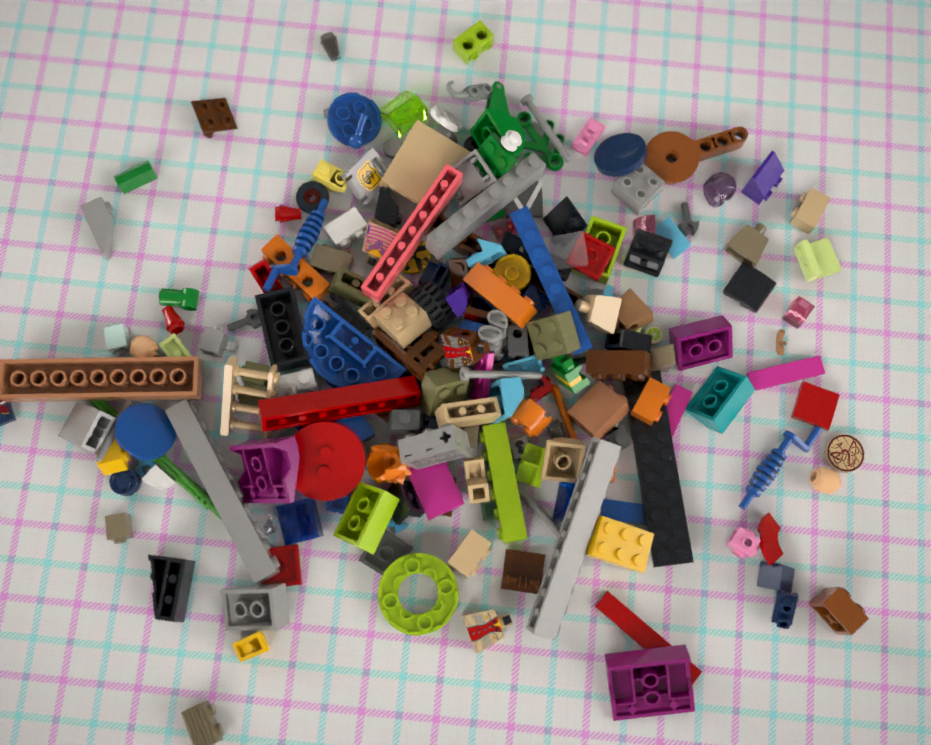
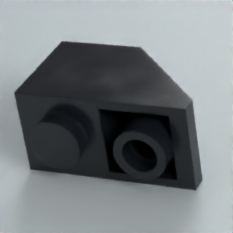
M617 329L614 331V334H607L605 349L645 350L650 354L652 336L631 330Z

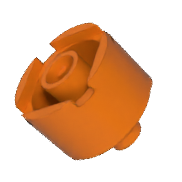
M524 395L509 420L516 426L519 424L523 426V432L530 438L538 437L553 419L551 416L547 419L545 417L546 411L529 398L526 401V395Z

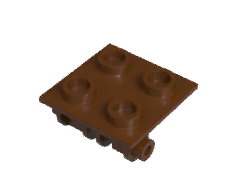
M226 98L191 101L203 135L206 138H212L214 132L238 129Z
M506 549L501 589L538 594L542 583L545 554Z

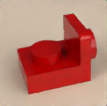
M543 374L542 378L538 379L542 387L539 385L530 390L531 394L528 396V399H532L535 403L553 390L550 378L548 376L545 377Z

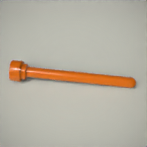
M553 385L552 393L569 438L578 439L559 387Z

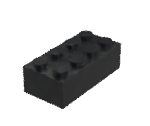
M293 286L255 295L271 367L273 364L277 365V372L310 365L308 350L303 346V323Z

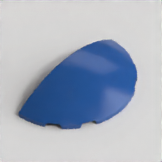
M314 296L304 315L302 341L304 348L308 350L309 362L325 380L337 387H345L395 379L405 372L406 368Z

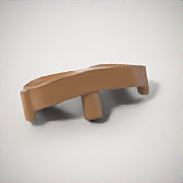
M779 329L776 335V352L778 355L784 356L785 348L783 345H786L787 342L782 341L785 335V330Z

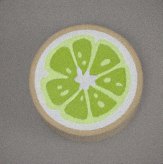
M656 325L649 326L644 332L652 336L651 345L660 343L664 336L662 329Z

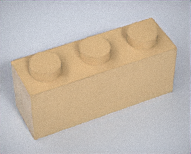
M399 274L379 304L370 299L358 312L373 330L375 328L381 330L374 315L402 292L408 296L415 288L409 280Z
M497 397L441 404L435 411V416L439 429L444 424H453L461 428L494 423L501 416Z

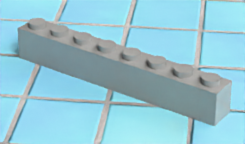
M531 153L427 235L425 248L439 260L539 180L543 175L546 164L537 155Z

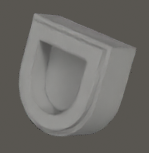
M400 138L389 139L384 143L383 151L388 158L393 159L401 147Z

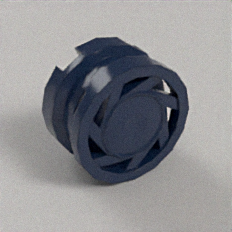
M130 468L111 474L109 479L112 491L122 496H131L138 492L142 483L140 475Z

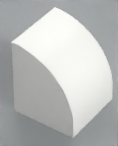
M156 464L141 479L146 484L157 489H167L177 483Z

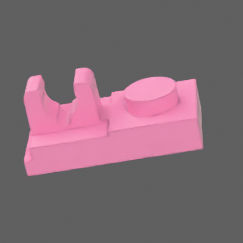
M590 117L571 148L587 156L606 126Z

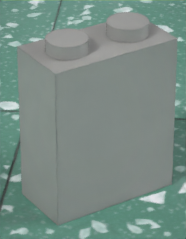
M77 401L58 437L97 454L116 418Z

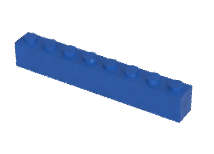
M528 206L510 213L514 226L555 314L571 311L581 349L573 351L574 355L576 356L593 348Z

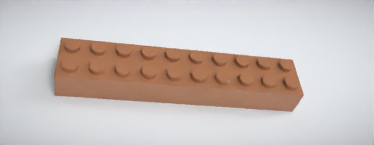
M198 356L0 359V400L5 402L203 399L204 361Z

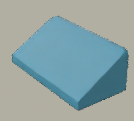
M670 217L665 218L652 229L654 234L673 240L669 250V254L673 259L684 253L691 246L690 242Z

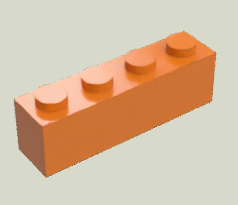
M477 262L463 280L470 288L496 309L505 313L507 318L523 329L538 312L533 307L535 303L527 296L524 298L520 296L521 292L515 286L509 287L506 285L507 281L501 275L496 277L493 274L494 270L487 264L482 266Z

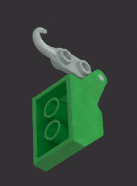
M449 81L446 89L455 99H466L470 102L487 99L485 111L469 131L477 145L480 147L489 135L494 132L501 139L502 136H506L508 130L516 131L521 136L522 144L517 146L516 151L510 152L517 159L523 151L526 132L518 119L509 113L504 85L499 81H495L492 86L487 83L467 86L461 92H456L451 87L454 81Z

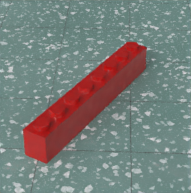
M415 376L258 400V411L262 431L265 432L312 424L319 421H330L419 406L421 392Z

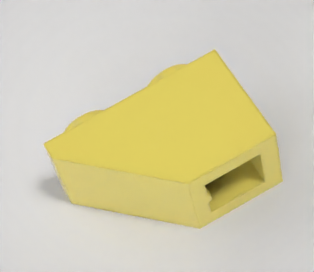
M322 159L312 173L313 180L321 183L330 192H345L348 188L345 182L351 177L349 175L346 179H342L341 174L344 171Z

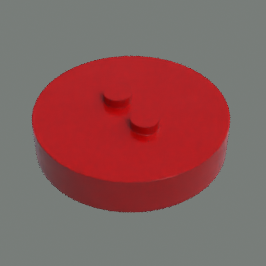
M336 420L319 421L302 427L294 435L300 455L296 489L303 495L319 501H332L349 494L359 484L366 467V451L359 435L348 425Z

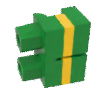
M569 355L551 357L554 363L550 367L558 383L569 391L576 394L590 384L588 377L580 373L581 365L572 360Z

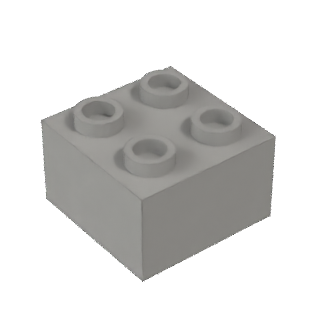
M643 163L635 171L620 176L614 182L610 192L638 215L662 191L666 182Z

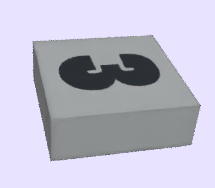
M527 435L509 441L514 460L521 458L525 444L529 443Z

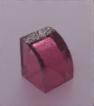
M645 215L636 218L633 221V237L637 228L655 234V215Z
M798 296L791 303L782 319L798 329L815 306Z

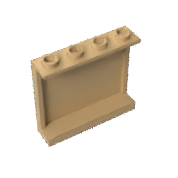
M416 120L382 177L379 186L385 189L389 187L414 203L419 204L445 165L448 164L452 167L468 155L470 151ZM446 206V207L444 208V210H443L442 213H441L442 215H444V213H445V211L447 210L448 206Z

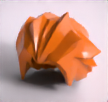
M386 443L371 446L366 464L368 467L367 472L378 485L385 481L395 484L399 482L403 485L406 476L411 475L409 466L401 464L399 448Z

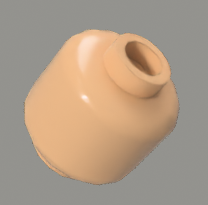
M138 335L129 344V351L133 357L159 356V345L147 335Z
M821 466L811 472L809 481L814 490L830 495L841 487V480L837 471Z

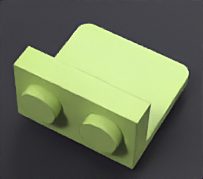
M827 238L811 243L806 239L800 241L793 249L806 282L841 271V266L831 242Z

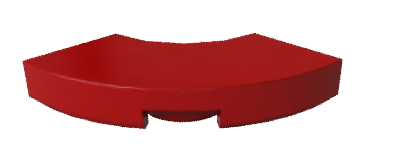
M768 512L759 522L758 533L761 540L759 543L760 550L770 566L784 553L778 542V533L781 528Z

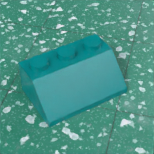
M717 366L687 405L685 411L707 428L723 434L754 393L755 388L747 376Z

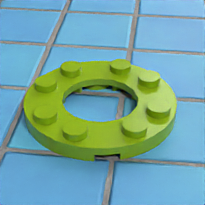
M411 553L396 559L386 568L379 582L378 603L380 610L392 627L405 634L420 636L439 630L451 619L458 604L459 590L452 570L441 559L430 554ZM422 573L429 576L435 582L438 597L435 605L429 611L422 614H414L402 607L398 599V590L406 577Z

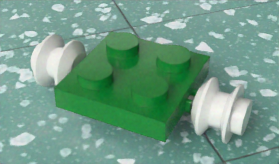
M508 130L506 136H502L500 139L494 132L477 149L497 179H500L518 162L510 151H516L517 146L522 144L521 136L516 131ZM479 160L475 162L481 176L485 177L488 175Z

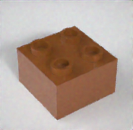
M843 587L824 588L809 603L838 635H853L869 619L865 614V609L858 603L855 604L850 598L851 594Z

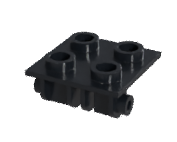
M568 196L543 218V221L553 234L551 242L554 245L560 244L562 248L568 245L588 226Z

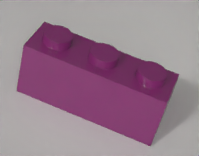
M723 315L669 328L670 344L674 346L678 371L733 358L732 325Z

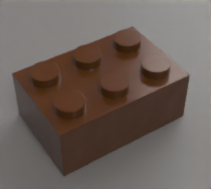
M586 350V374L590 375L591 379L607 381V378L615 379V381H626V378H630L634 381L645 382L646 378L651 377L652 355L645 350Z

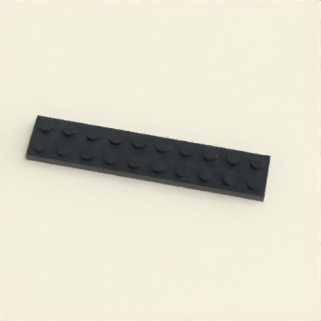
M660 370L651 371V378L662 383ZM626 378V381L622 382L624 395L629 401L630 412L628 413L631 437L634 441L633 449L646 528L648 532L654 534L650 549L653 568L693 563L667 406L664 404L661 406L660 411L663 413L659 421H653L652 425L630 415L649 378H646L645 382Z

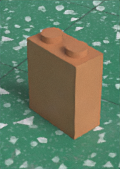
M599 380L567 413L571 421L591 438L602 439L630 412V408L628 405L629 401L624 395H618L610 384H604Z

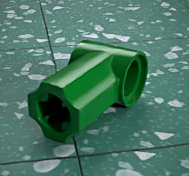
M162 288L159 292V304L161 306L180 307L187 311H196L200 292L193 288H183L182 290Z

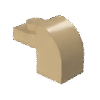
M483 456L464 458L465 480L470 504L490 501Z

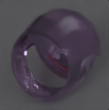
M717 172L711 175L703 185V193L708 204L716 208L721 207L725 200H730L736 192V181L731 174L726 172ZM714 197H719V201L716 202Z

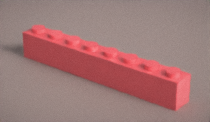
M448 164L445 165L361 286L364 295L378 304L380 303L462 184L463 173Z

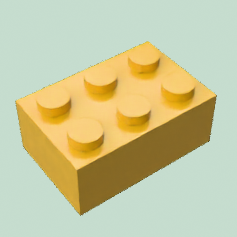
M599 516L596 519L594 533L588 542L585 556L633 572L645 573L654 534L605 516Z

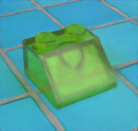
M407 90L379 108L382 118L398 137L410 131L416 120L423 122L428 118L425 104L416 94Z

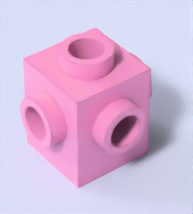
M738 527L734 529L725 545L733 550L732 553L743 559V557H754L760 549L758 545L761 540L756 537L757 534L753 531Z

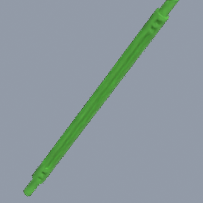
M89 401L98 410L115 418L117 417L118 412L106 401ZM163 455L160 458L153 459L204 508L210 509L221 519L209 495L167 456Z

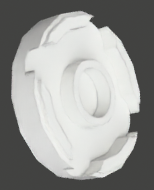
M433 105L429 112L431 116L445 128L459 133L463 128L462 122L460 120L457 122L454 114L447 109Z

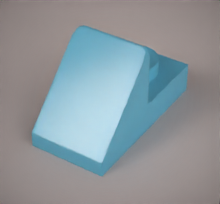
M478 238L477 240L483 251L472 254L470 258L466 259V262L472 269L477 262L482 266L485 264L489 265L508 254L502 245Z

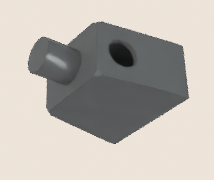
M511 321V325L507 327L509 360H520L529 357L527 325L521 329ZM520 333L521 337L515 338L514 334Z
M391 410L388 414V435L422 434V431L425 430V415L420 410Z

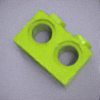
M479 20L453 40V50L468 64L470 61H475L482 52L492 48L494 34Z

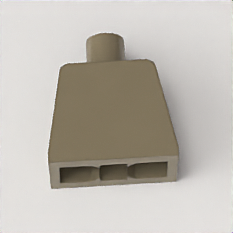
M757 223L754 228L746 225L726 244L723 251L740 263L744 262L754 267L769 241L763 235L767 230L766 226L762 223Z

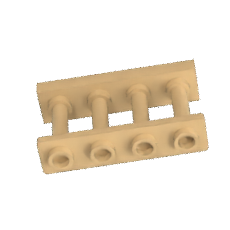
M229 357L224 367L220 435L228 436L231 430L235 428L263 432L261 424L240 421L234 418V412L236 411L259 414L258 406L238 403L235 400V395L240 393L266 399L277 398L278 390H275V386L278 384L280 372H277V365L273 364L269 372L240 368L238 358ZM245 376L268 380L267 390L240 386L239 383H236L237 377ZM275 430L263 432V439L273 436Z

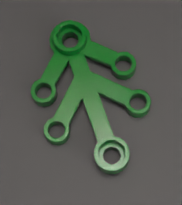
M526 111L520 112L517 115V119L522 128H525L534 140V142L525 141L523 148L542 152L545 157H538L546 164V167L550 171H559L564 164L560 153L555 146L553 153L548 148L549 137L545 132L543 133V138L540 137L531 125V115ZM546 120V122L549 125H551V129L553 130L554 122L551 120ZM556 134V136L562 140L561 143L563 144L564 136L562 134ZM532 152L525 153L524 159L528 157ZM555 161L557 165H553L551 162Z

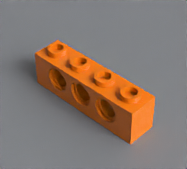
M277 234L261 249L264 255L262 258H265L269 265L290 264L294 256L292 248ZM280 256H286L284 261H278ZM301 258L297 266L300 269L297 276L279 274L282 278L286 276L290 280L288 283L295 290L299 289L303 292V298L309 303L314 296L321 301L330 292L328 291L330 283L303 258ZM306 281H313L311 286H304Z

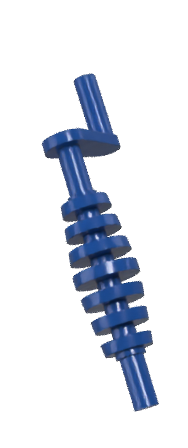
M323 198L317 210H312L306 221L302 224V227H300L296 237L297 240H295L292 249L294 256L290 264L272 266L271 272L263 286L265 291L269 292L278 274L298 275L299 270L297 266L301 258L307 257L321 233L325 220L323 213L329 203L327 199Z
M815 426L805 442L794 433L786 430L783 433L785 439L777 449L773 448L770 451L771 454H767L766 459L760 462L761 465L756 467V471L752 474L753 478L749 480L750 485H747L745 488L747 494L739 504V507L746 510L753 498H759L762 495L760 492H764L767 489L765 486L769 487L772 484L771 481L776 479L775 474L779 473V468L783 465L782 461H785L787 457L785 451L791 443L808 453L822 429Z

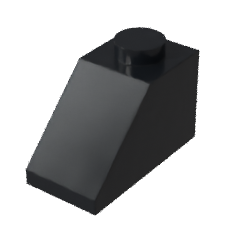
M380 186L374 219L397 228V225H401L402 222L399 206L387 190Z

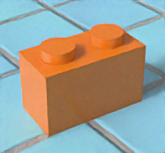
M650 377L630 415L649 425H652L653 421L658 422L663 413L660 411L663 404L667 405L672 396L668 394L671 388Z

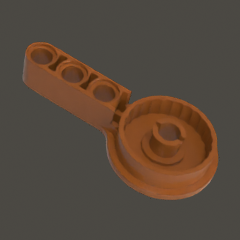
M739 126L699 140H693L680 132H662L654 136L647 144L648 152L644 163L665 181V184H678L689 179L694 174L699 162L741 148L748 138V131L744 127ZM701 147L706 148L708 151H703ZM670 158L673 161L675 160V162H668L667 159Z

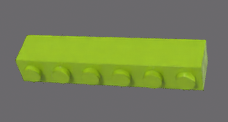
M506 423L482 426V432H479L480 443H484L485 451H482L484 463L488 462L489 470H486L487 481H491L493 488L489 489L491 501H495L496 504L493 513L495 521L499 520L500 528H497L498 539L502 540L503 544L527 540L528 537Z

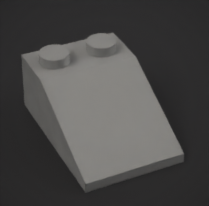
M268 583L221 590L225 630H278L290 624L285 583Z

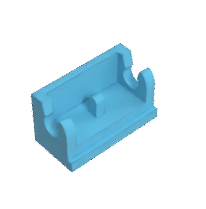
M535 355L509 362L502 366L503 371H538L543 375L545 374L542 360L537 361Z

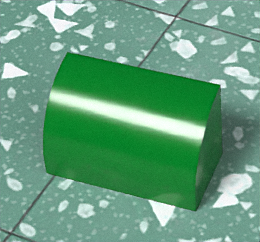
M149 160L114 176L117 185L124 194L158 179Z

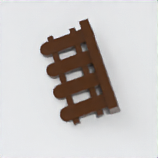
M378 328L371 332L376 343L421 382L423 381L424 372L434 370V365L443 357L446 358L443 343H437L440 338L437 331L433 330L427 334L425 332L419 336L422 339L412 347L410 346L412 343H410L404 349ZM431 347L434 348V349H433L430 353H428L425 357L422 356V355H423L427 350H429Z

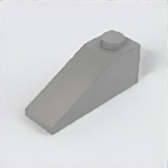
M99 197L80 207L101 254L109 260L111 259L114 218L111 213L114 210L109 201L105 202L102 197Z

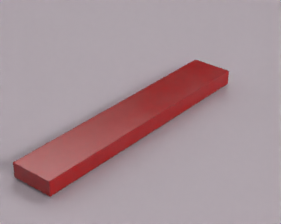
M606 591L594 606L643 649L672 646L609 591ZM689 662L690 677L693 685L702 671L692 662Z

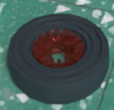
M308 181L302 184L296 193L298 207L307 214H310L312 210H317L323 198L329 201V193L326 187L316 181ZM312 195H315L317 199H314L311 202L308 197H312Z

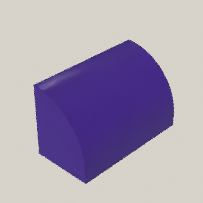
M465 281L451 289L445 298L458 318L464 313L470 299V290Z

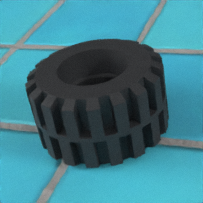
M425 280L408 294L415 303L426 311L432 324L431 328L440 331L456 317V314L445 299L447 295L435 283L429 280Z

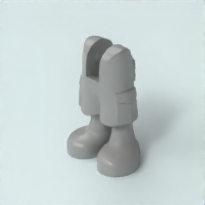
M492 310L487 315L490 325L481 326L478 330V335L483 342L489 343V351L494 353V361H499L504 356L503 352L508 349V320L502 311Z

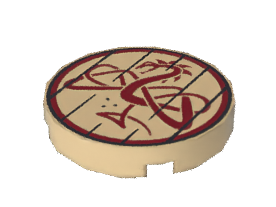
M841 434L827 442L824 456L832 469L841 473H848L857 470L862 465L865 451L857 438Z

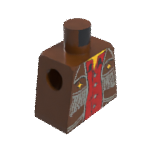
M451 327L440 334L448 369L474 365L483 358V354L489 352V343L481 342L477 331Z

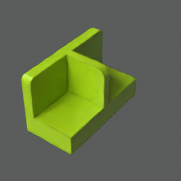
M530 443L525 444L516 472L517 481L540 488L545 448Z

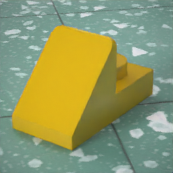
M258 630L232 643L240 663L270 650L262 630Z

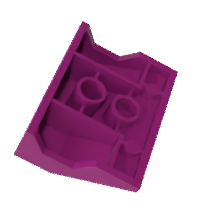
M295 436L247 440L229 446L230 451L241 455L245 469L238 480L239 487L244 495L242 497L244 503L294 502L300 458Z
M686 644L604 654L613 721L695 712L694 692L689 666L691 658Z

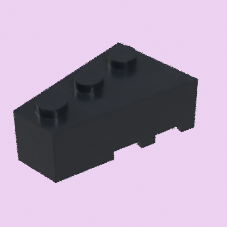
M148 554L152 571L150 579L153 581L154 593H152L155 619L184 622L196 561Z

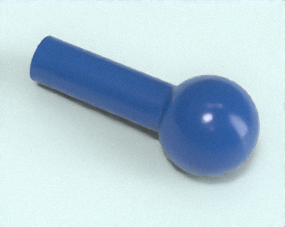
M361 114L355 134L349 138V145L354 149H359L363 145L362 134L368 118L367 115Z

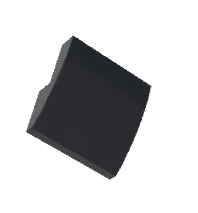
M637 228L623 265L658 278L673 240Z
M743 262L724 288L723 294L739 301L740 306L757 313L775 288L776 282L761 271Z

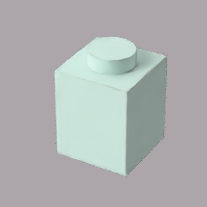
M112 323L109 327L103 328L108 351L112 354H118L130 350L129 330L123 323Z

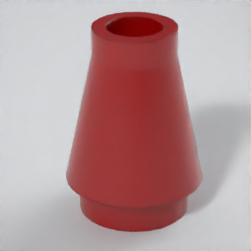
M284 205L275 206V221L283 223L301 220V209Z
M172 306L164 307L162 313L166 330L171 335L183 332L185 322Z

